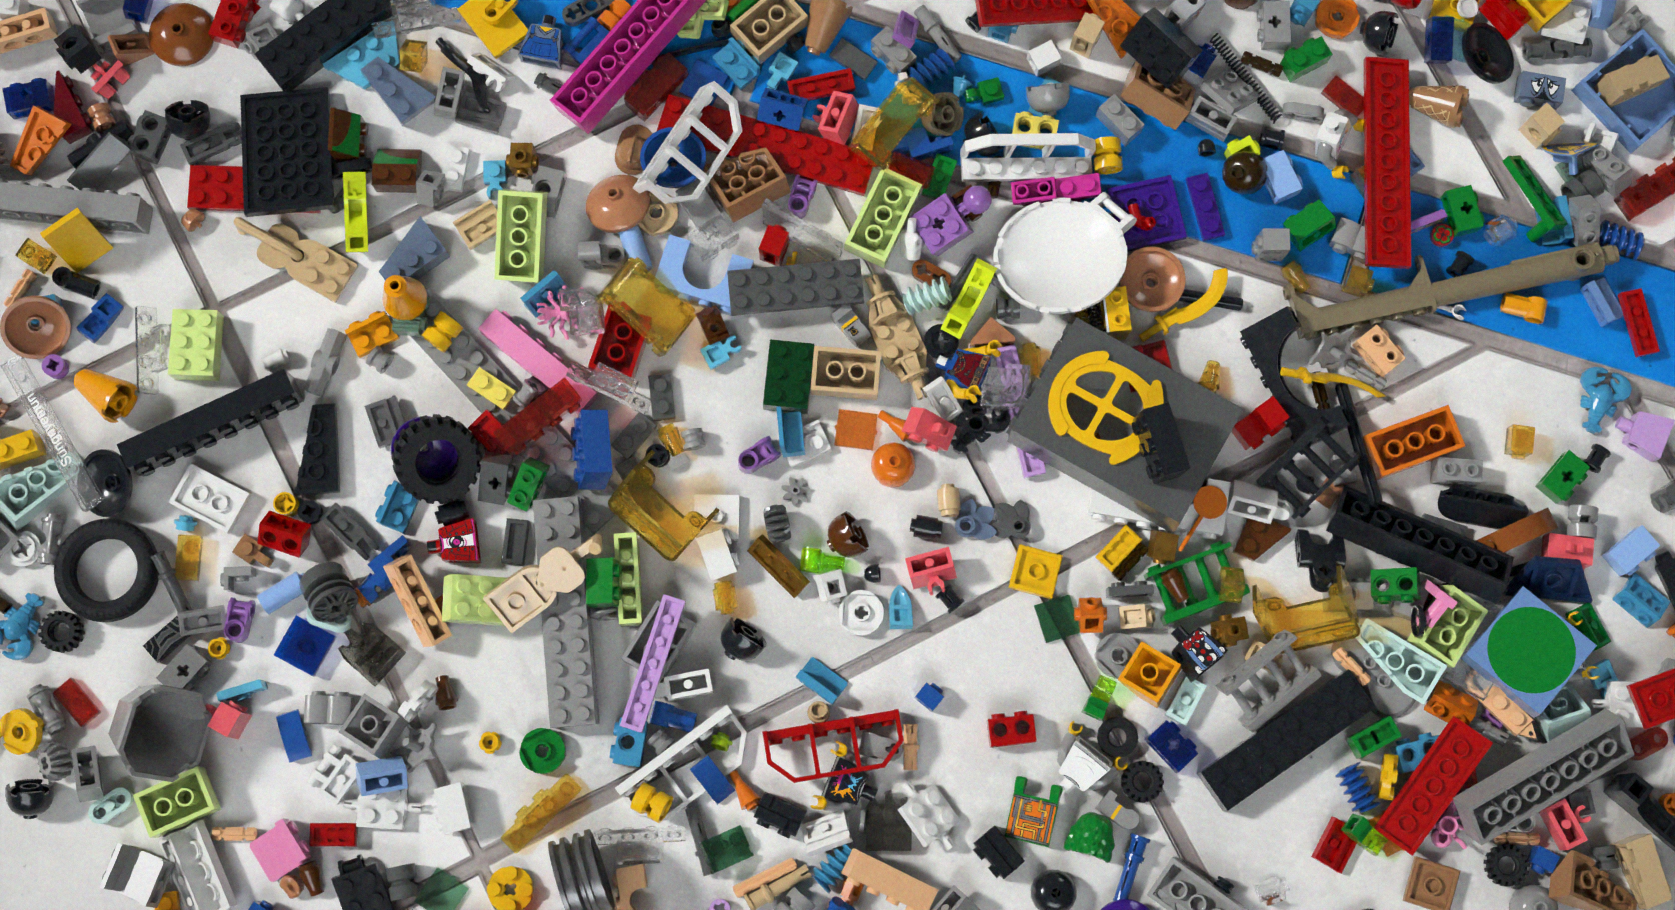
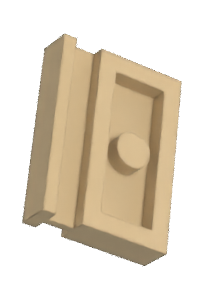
M488 200L453 222L470 250L496 235L497 209L491 200Z

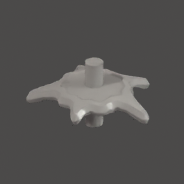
M1349 328L1342 333L1335 332L1331 335L1321 332L1322 341L1315 354L1308 361L1309 365L1319 362L1321 368H1327L1328 373H1334L1335 367L1342 365L1345 360L1360 361V355L1350 350L1351 340H1349V336L1354 333L1355 328Z
M409 722L407 724L410 731L409 737L403 740V746L390 752L392 756L403 757L404 763L409 766L407 769L408 773L413 772L418 765L424 764L426 760L436 758L433 752L435 744L433 737L437 727L435 722L431 723L428 729L421 728L419 730H416Z

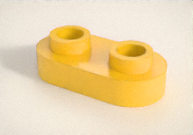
M487 0L481 7V16L487 24H498L518 4L519 0H510L509 2L504 0ZM492 12L496 13L494 17H490L489 15Z

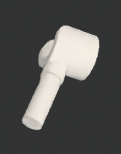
M1461 304L1437 307L1452 313L1458 320H1463L1464 317L1457 315V312L1459 310L1467 311Z

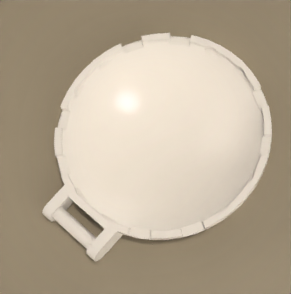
M1102 192L1090 203L1087 201L1083 203L1071 201V198L1052 199L1053 201L1044 203L1036 202L1021 209L1006 222L998 235V240L994 247L993 262L994 267L997 268L995 273L1001 286L1014 300L1025 307L1039 312L1065 314L1081 311L1099 303L1116 288L1125 272L1127 264V245L1123 234L1136 223L1137 218L1132 214H1127L1115 204L1106 192ZM1105 206L1107 209H1109L1113 214H1115L1119 219H1121V221L1118 222L1116 219H1114L1110 214H1108L1103 209V207Z

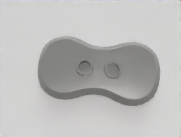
M1362 625L1348 628L1335 639L1331 653L1333 654L1340 647L1344 648L1348 653L1347 655L1351 656L1363 668L1362 671L1371 677V680L1361 687L1376 706L1371 710L1375 715L1380 718L1391 716L1392 719L1403 715L1413 706L1416 700L1404 694L1356 640L1355 636ZM1332 655L1336 666L1341 671H1345L1346 669L1341 665L1342 662L1337 661Z

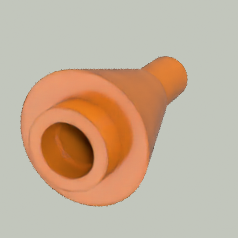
M881 410L878 418L889 424V427L903 442L909 440V435L902 432L906 420L893 417Z
M737 770L732 771L729 776L736 786L735 789L741 810L747 809V811L755 809L759 806L761 797L746 782H743Z

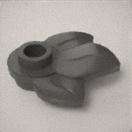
M1019 500L1014 506L1007 503H997L995 505V515L998 521L991 525L997 531L995 536L999 538L1013 536L1020 539L1029 534L1031 529L1028 521L1030 511L1025 502ZM1017 524H1023L1020 530L1015 529Z

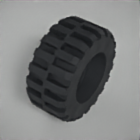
M433 414V417L430 418L425 415L420 417V421L416 423L414 420L408 423L410 427L406 430L402 429L399 433V440L395 439L393 444L395 450L392 452L391 457L393 470L403 488L409 494L411 493L414 498L419 501L423 499L429 504H434L435 501L445 504L447 499L452 498L455 501L459 499L458 495L464 492L466 494L469 492V485L471 483L475 485L478 479L476 474L480 473L481 465L479 462L482 460L478 442L472 433L460 421H455L447 415L446 417H441L440 414ZM434 440L450 442L457 451V461L453 469L439 478L423 476L416 467V457L420 449L425 444Z

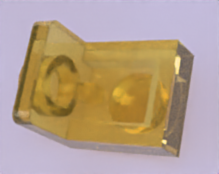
M29 238L24 241L15 254L16 257L44 275L57 258L55 254Z

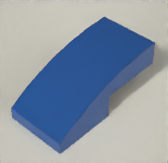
M106 293L91 307L92 312L76 327L77 331L95 344L114 323L124 307Z
M299 709L277 715L276 719L289 763L312 756V750L305 733L306 728Z
M708 755L690 768L691 772L717 805L735 791Z

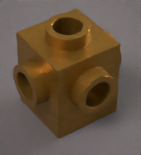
M511 143L510 154L506 156V166L516 177L526 178L528 175L532 176L535 168H538L539 156L536 155L533 143Z
M1232 614L1218 616V621L1210 622L1211 636L1219 643H1223L1224 647L1236 646L1237 641L1249 639L1245 616L1232 618Z

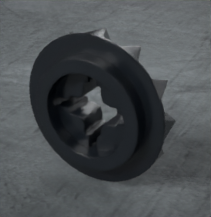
M943 324L932 326L924 336V345L927 353L933 356V358H939L940 355L947 358L952 357L959 346L958 338L941 330ZM940 333L943 340L950 341L944 344L943 350H941L939 344L934 343L938 341Z

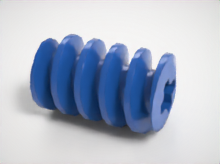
M941 48L936 50V54L930 53L929 59L922 58L921 63L916 62L914 68H907L909 81L915 91L920 90V85L927 89V81L935 84L934 76L941 80L942 71L949 75L948 67L954 71L956 70L951 57Z
M1604 220L1600 224V247H1603L1606 243L1608 245H1616L1619 253L1625 249L1626 257L1631 252H1633L1634 260L1639 257L1645 242L1642 232L1635 234V230L1629 229L1627 231L1625 226L1619 228L1617 223L1610 225L1608 220Z
M1360 761L1340 770L1335 777L1344 778L1339 785L1348 787L1343 792L1344 795H1352L1347 802L1356 803L1351 809L1352 812L1359 811L1362 813L1377 807L1381 803L1373 802L1377 797L1376 793L1369 794L1373 786L1364 785L1369 778L1367 776H1360L1365 772L1364 768H1356L1361 763Z

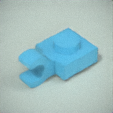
M779 52L769 68V73L772 74V77L767 83V88L777 90L781 80L787 83L798 67V62Z

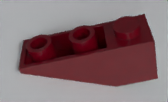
M58 70L56 71L54 115L72 124L62 136L69 144H72L93 133L90 127L93 122L87 112L83 113L81 106L84 104L78 94L74 95L71 89L74 87V84L68 75L64 76Z

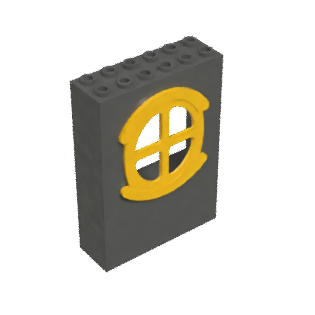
M1076 317L1073 324L1068 322L1060 341H1057L1050 358L1044 363L1039 378L1036 377L1028 394L1030 398L1025 396L1017 413L1019 417L1014 415L1006 432L1009 434L1007 442L1173 534L1184 518L1241 415L1243 408ZM1091 372H1108L1116 377L1106 397L1102 399L1077 386L1076 380L1080 376ZM1123 382H1129L1138 392L1143 409L1169 402L1190 465V469L1180 477L1154 484L1153 480L1149 479L1146 466L1148 465L1145 457H1142L1140 454L1139 437L1134 432L1126 438L1113 441L1097 439L1094 436L1095 430L1103 416L1107 413L1132 426L1135 417L1112 404ZM1070 393L1083 398L1098 408L1086 430H1081L1069 415L1066 398Z

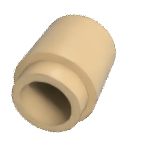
M954 484L941 485V489L937 490L938 509L941 512V517L959 516V510H961L959 488L955 487Z

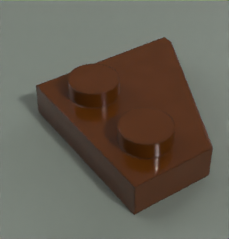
M1247 518L1233 553L1255 561L1291 531V528L1273 520L1271 524Z

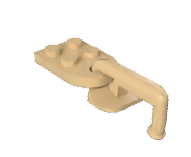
M241 217L234 219V225L238 233L241 235L248 233L262 241L257 249V257L263 264L272 269L286 267L291 278L334 303L337 302L358 267L356 263L317 241L309 239L299 240L297 232L284 224H274L266 232Z
M595 534L572 552L560 546L552 548L541 556L539 565H528L521 568L484 595L483 600L508 630L513 633L550 606L557 592L569 593L582 584L585 573L577 561L589 552L594 555L601 553L602 535Z

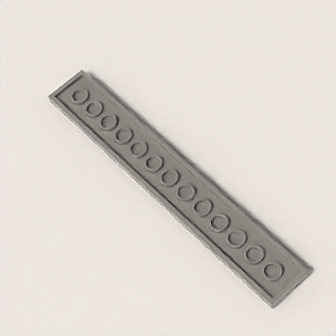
M424 286L427 296H430V307L425 309L424 316L427 318V327L434 325L433 319L440 311H443L457 321ZM465 329L461 331L457 338H451L452 344L445 353L438 350L423 337L411 336L481 413L486 409L490 410L519 441L513 448L524 460L532 457L550 465L544 482L559 498L578 496L582 499L583 522L593 535L627 505L609 484H607L605 490H578V482H574V469L577 468L576 461L572 459L573 445L536 406L525 409L516 404L512 399L508 407L503 411L467 386L472 376L480 367L514 389L517 393L521 390Z

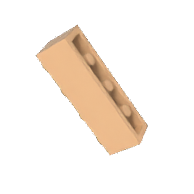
M855 848L852 849L841 874L848 877L847 882L857 887L862 883L868 886L866 891L873 895L879 896L882 893L887 896L886 901L896 906L900 902L907 905L905 910H929L938 892V889Z

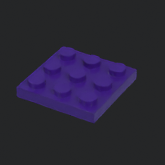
M1171 175L1112 187L1106 190L1110 199L1127 214H1129L1128 206L1138 203L1141 215L1153 217L1156 221L1155 227L1150 231H1144L1133 225L1123 234L1127 245V252L1187 238ZM1112 213L1113 218L1120 222L1121 219Z

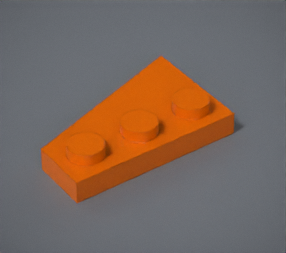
M1087 0L1093 13L1101 17L1102 21L1105 22L1103 30L1119 58H1123L1127 52L1120 45L1141 17L1123 0Z
M33 105L10 166L26 175L32 176L72 124L39 106Z

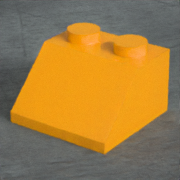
M1141 641L1119 676L1118 681L1136 696L1158 708L1180 673L1181 664Z

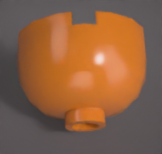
M896 442L886 443L879 447L873 454L871 461L872 474L879 483L890 488L900 487L912 478L916 467L915 458L911 450L905 445Z

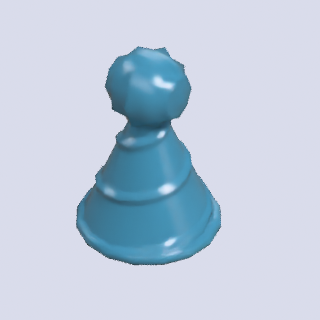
M965 75L962 78L953 77V93L958 98L966 93L965 90L973 86L970 81L966 80L967 76Z

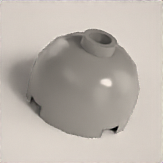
M1069 82L1026 87L1029 105L1035 111L1043 112L1044 115H1057V110L1063 109L1069 101Z
M1534 884L1524 885L1515 890L1512 894L1511 903H1509V910H1558L1557 901L1549 898V890Z

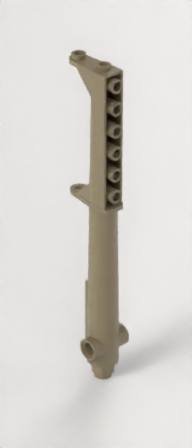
M1595 242L1511 261L1506 266L1431 283L1423 257L1417 255L1415 256L1417 275L1410 286L1319 308L1297 297L1292 283L1287 284L1282 290L1284 299L1289 300L1290 307H1292L1302 326L1296 330L1298 339L1305 338L1306 341L1318 338L1321 332L1331 335L1335 332L1340 333V330L1353 327L1355 330L1362 328V325H1380L1384 323V320L1392 319L1393 322L1400 321L1405 316L1411 314L1414 317L1425 315L1426 311L1432 314L1437 310V307L1566 280L1576 281L1583 276L1603 272L1605 266L1619 262L1620 256L1616 245L1600 247L1599 243Z

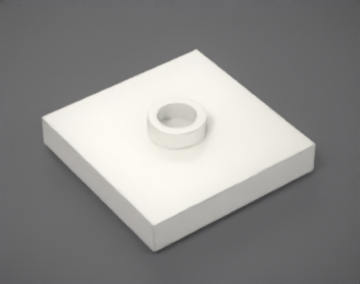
M695 494L694 540L701 534L723 527L724 532H729L731 540H739L740 495Z

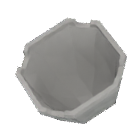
M154 684L139 686L119 700L108 734L129 775L174 782L179 778L178 774L188 767L193 768L200 763L210 731V727L207 725L212 718L211 713L203 703L204 698L200 692Z

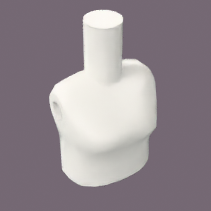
M272 0L269 7L286 23H292L295 19L299 21L305 16L301 13L303 4L299 0Z
M908 218L907 229H903L900 232V255L912 261L920 259L921 249L924 244L923 239L916 233V218Z

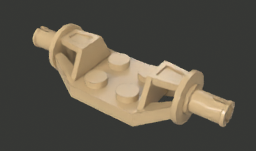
M878 274L873 275L872 279L870 276L865 279L873 296L866 302L867 307H869L868 330L877 350L881 351L882 362L886 370L900 379L901 384L911 383L917 400H922L923 397L927 398L923 390L926 386L923 377L929 373L928 367L926 368L927 350L913 318L909 315L905 306L895 297L894 291H884ZM875 306H877V309H878V312H879V316H877V312H876ZM900 365L903 366V368H904V370L906 371L907 375H905V373L902 371V369L900 368Z

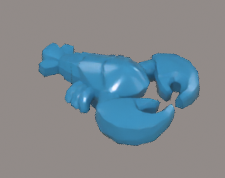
M1602 367L1586 369L1580 379L1582 388L1590 395V398L1585 395L1581 396L1580 406L1582 408H1589L1588 422L1582 423V427L1586 428L1587 432L1593 434L1601 432L1602 428L1599 426V422L1605 414L1610 418L1614 416L1613 414H1615L1617 407L1612 406V403L1626 400L1632 390L1628 379L1614 372L1611 376L1619 384L1614 379H1610L1611 388L1608 384H1603L1596 388L1594 385L1606 378L1605 376L1598 377L1597 374L1608 373V370Z
M27 593L25 597L28 602L23 604L18 610L15 607H11L4 614V617L8 619L0 620L1 645L4 641L1 629H4L7 639L14 640L19 638L21 640L6 646L8 649H15L14 652L2 651V654L9 659L24 660L33 650V641L28 631L30 630L34 635L37 633L40 622L33 620L36 607L44 605V601L41 600L42 597L35 593Z

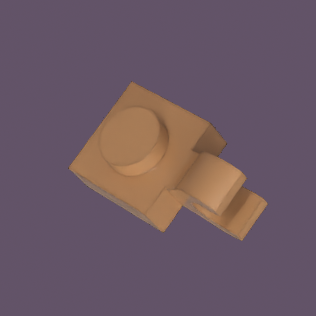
M247 534L242 536L232 553L251 565L257 560L269 568L274 560L262 553L265 546L257 544V541Z

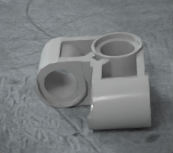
M579 241L578 258L586 269H619L627 262L625 252L619 245L601 244L600 241ZM616 252L621 253V257L618 260L613 261L610 259L612 254Z

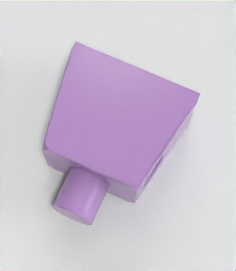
M1639 411L1633 414L1631 419L1619 416L1615 428L1625 432L1622 440L1623 445L1645 459L1654 462L1661 458L1675 420Z

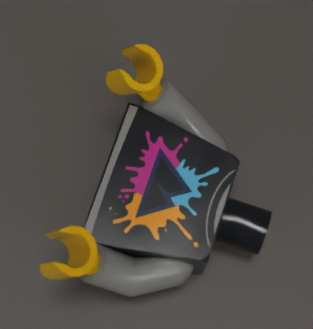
M835 741L839 744V750H830L831 753L837 756L831 772L856 768L854 752L848 749L845 744ZM860 759V761H861V767H862V766H866V765L863 763V761ZM867 771L828 777L822 795L812 796L818 799V804L816 806L811 805L810 807L831 812L850 810L854 805L858 804L860 797L874 801L878 788L866 784L869 776L866 773Z

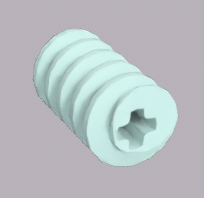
M943 276L940 277V284L935 279H932V286H929L925 281L923 283L924 289H921L916 284L914 292L911 287H907V294H902V299L909 315H914L915 310L920 313L924 308L930 310L932 305L937 308L940 306V303L946 305L948 300L952 301L949 285Z

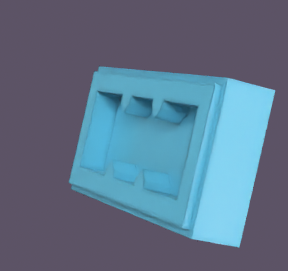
M258 679L219 691L216 695L220 702H228L237 699L239 702L250 699L251 694L267 690L268 687L266 681Z

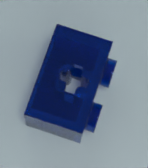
M1432 16L1426 20L1424 63L1447 64L1452 61L1454 17Z
M35 78L28 83H13L9 87L2 88L7 114L14 120L29 117L33 105L39 106L48 112L54 111L53 86L46 79Z
M1165 720L1144 740L1175 773H1179L1199 753L1195 750L1197 746L1188 737L1186 739L1182 737L1179 733L1181 729L1173 721L1168 722ZM1168 740H1169V741H1174V740H1175V741L1177 742V744L1175 745V747L1177 748V750H1176V749H1171V750H1170V749L1168 748V747L1170 746V743L1168 742Z

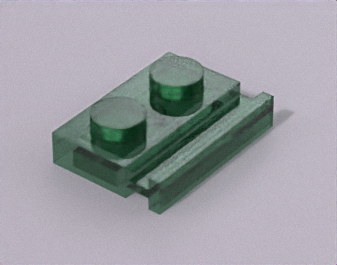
M741 825L699 843L706 863L711 868V874L754 856L753 852L751 853L749 849L750 845Z

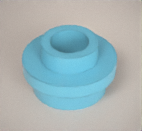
M179 515V519H174V524H176L177 530L194 531L197 521L193 520V516Z

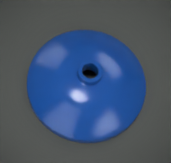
M673 127L656 131L644 142L640 152V163L643 172ZM690 132L688 137L679 143V152L703 171L706 164L705 147L702 141L694 133ZM670 157L667 161L668 167L655 180H657V185L665 188H680L691 184L697 177L676 159ZM672 163H677V164H678L677 166H674V167L671 166Z

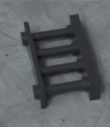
M1323 417L1313 424L1256 480L1261 487L1266 483L1269 486L1272 485L1296 509L1291 516L1294 520L1298 516L1303 518L1311 510L1309 505L1344 471L1348 469L1351 472L1360 463L1358 458L1361 454L1358 451L1351 457L1326 432L1325 426L1328 422ZM1314 437L1320 438L1345 463L1336 473L1310 448L1309 442ZM1298 452L1301 455L1304 454L1328 478L1320 488L1294 464L1295 461L1292 458ZM1282 468L1285 471L1288 470L1313 494L1305 503H1302L1278 480L1279 476L1277 473Z

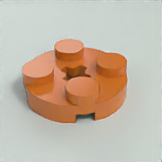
M1322 0L1315 12V26L1328 37L1336 39L1345 38L1355 30L1359 23L1360 15L1356 9V3L1353 0ZM1339 12L1341 14L1340 18L1343 20H1334L1332 14Z

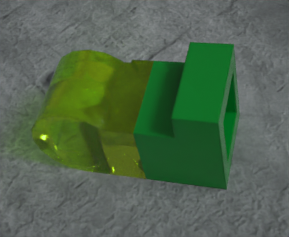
M1100 674L1081 712L1101 721L1106 713L1117 682Z
M1352 814L1341 831L1367 852L1378 856L1388 842L1387 839L1376 831L1364 816Z

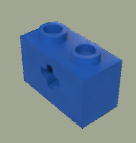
M765 88L761 96L757 120L799 131L803 123L808 99Z

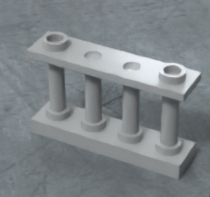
M1285 629L1275 634L1270 642L1231 674L1224 676L1221 682L1216 685V688L1225 695H1233L1244 712V715L1238 720L1243 727L1252 733L1322 676L1314 666L1302 663L1290 645L1297 637ZM1282 651L1285 652L1296 669L1295 673L1287 679L1273 660ZM1265 665L1279 684L1270 693L1256 675V672ZM1248 679L1261 697V701L1254 707L1250 706L1238 688Z

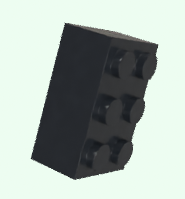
M1155 7L1141 16L1120 45L1167 89L1182 79L1203 51Z
M1169 402L1143 409L1133 419L1132 429L1134 434L1139 437V451L1141 456L1146 459L1148 465L1146 466V472L1149 479H1152L1153 483L1157 484L1180 477L1190 469V465Z

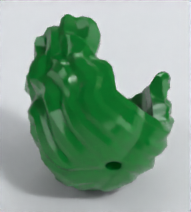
M1094 812L1085 813L1070 828L1063 848L1068 851L1092 855L1109 863L1115 847L1113 825L1104 815Z

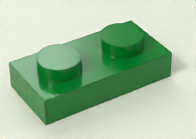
M937 153L921 195L935 200L946 193L957 165V160Z

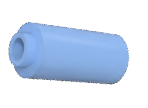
M636 225L626 231L618 232L632 275H637V277L648 275L650 273L649 270L653 266L640 227Z
M296 571L257 595L260 604L268 614L302 595L299 582L304 573L299 574Z

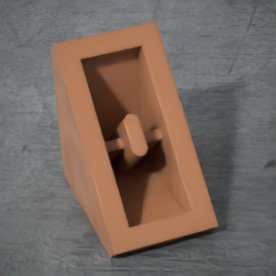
M147 34L109 35L107 37L115 57L124 64V67L154 54Z
M990 317L971 339L969 346L970 348L985 346L992 340H998L1005 347L1015 344V336Z

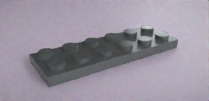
M860 259L727 271L731 316L864 304Z

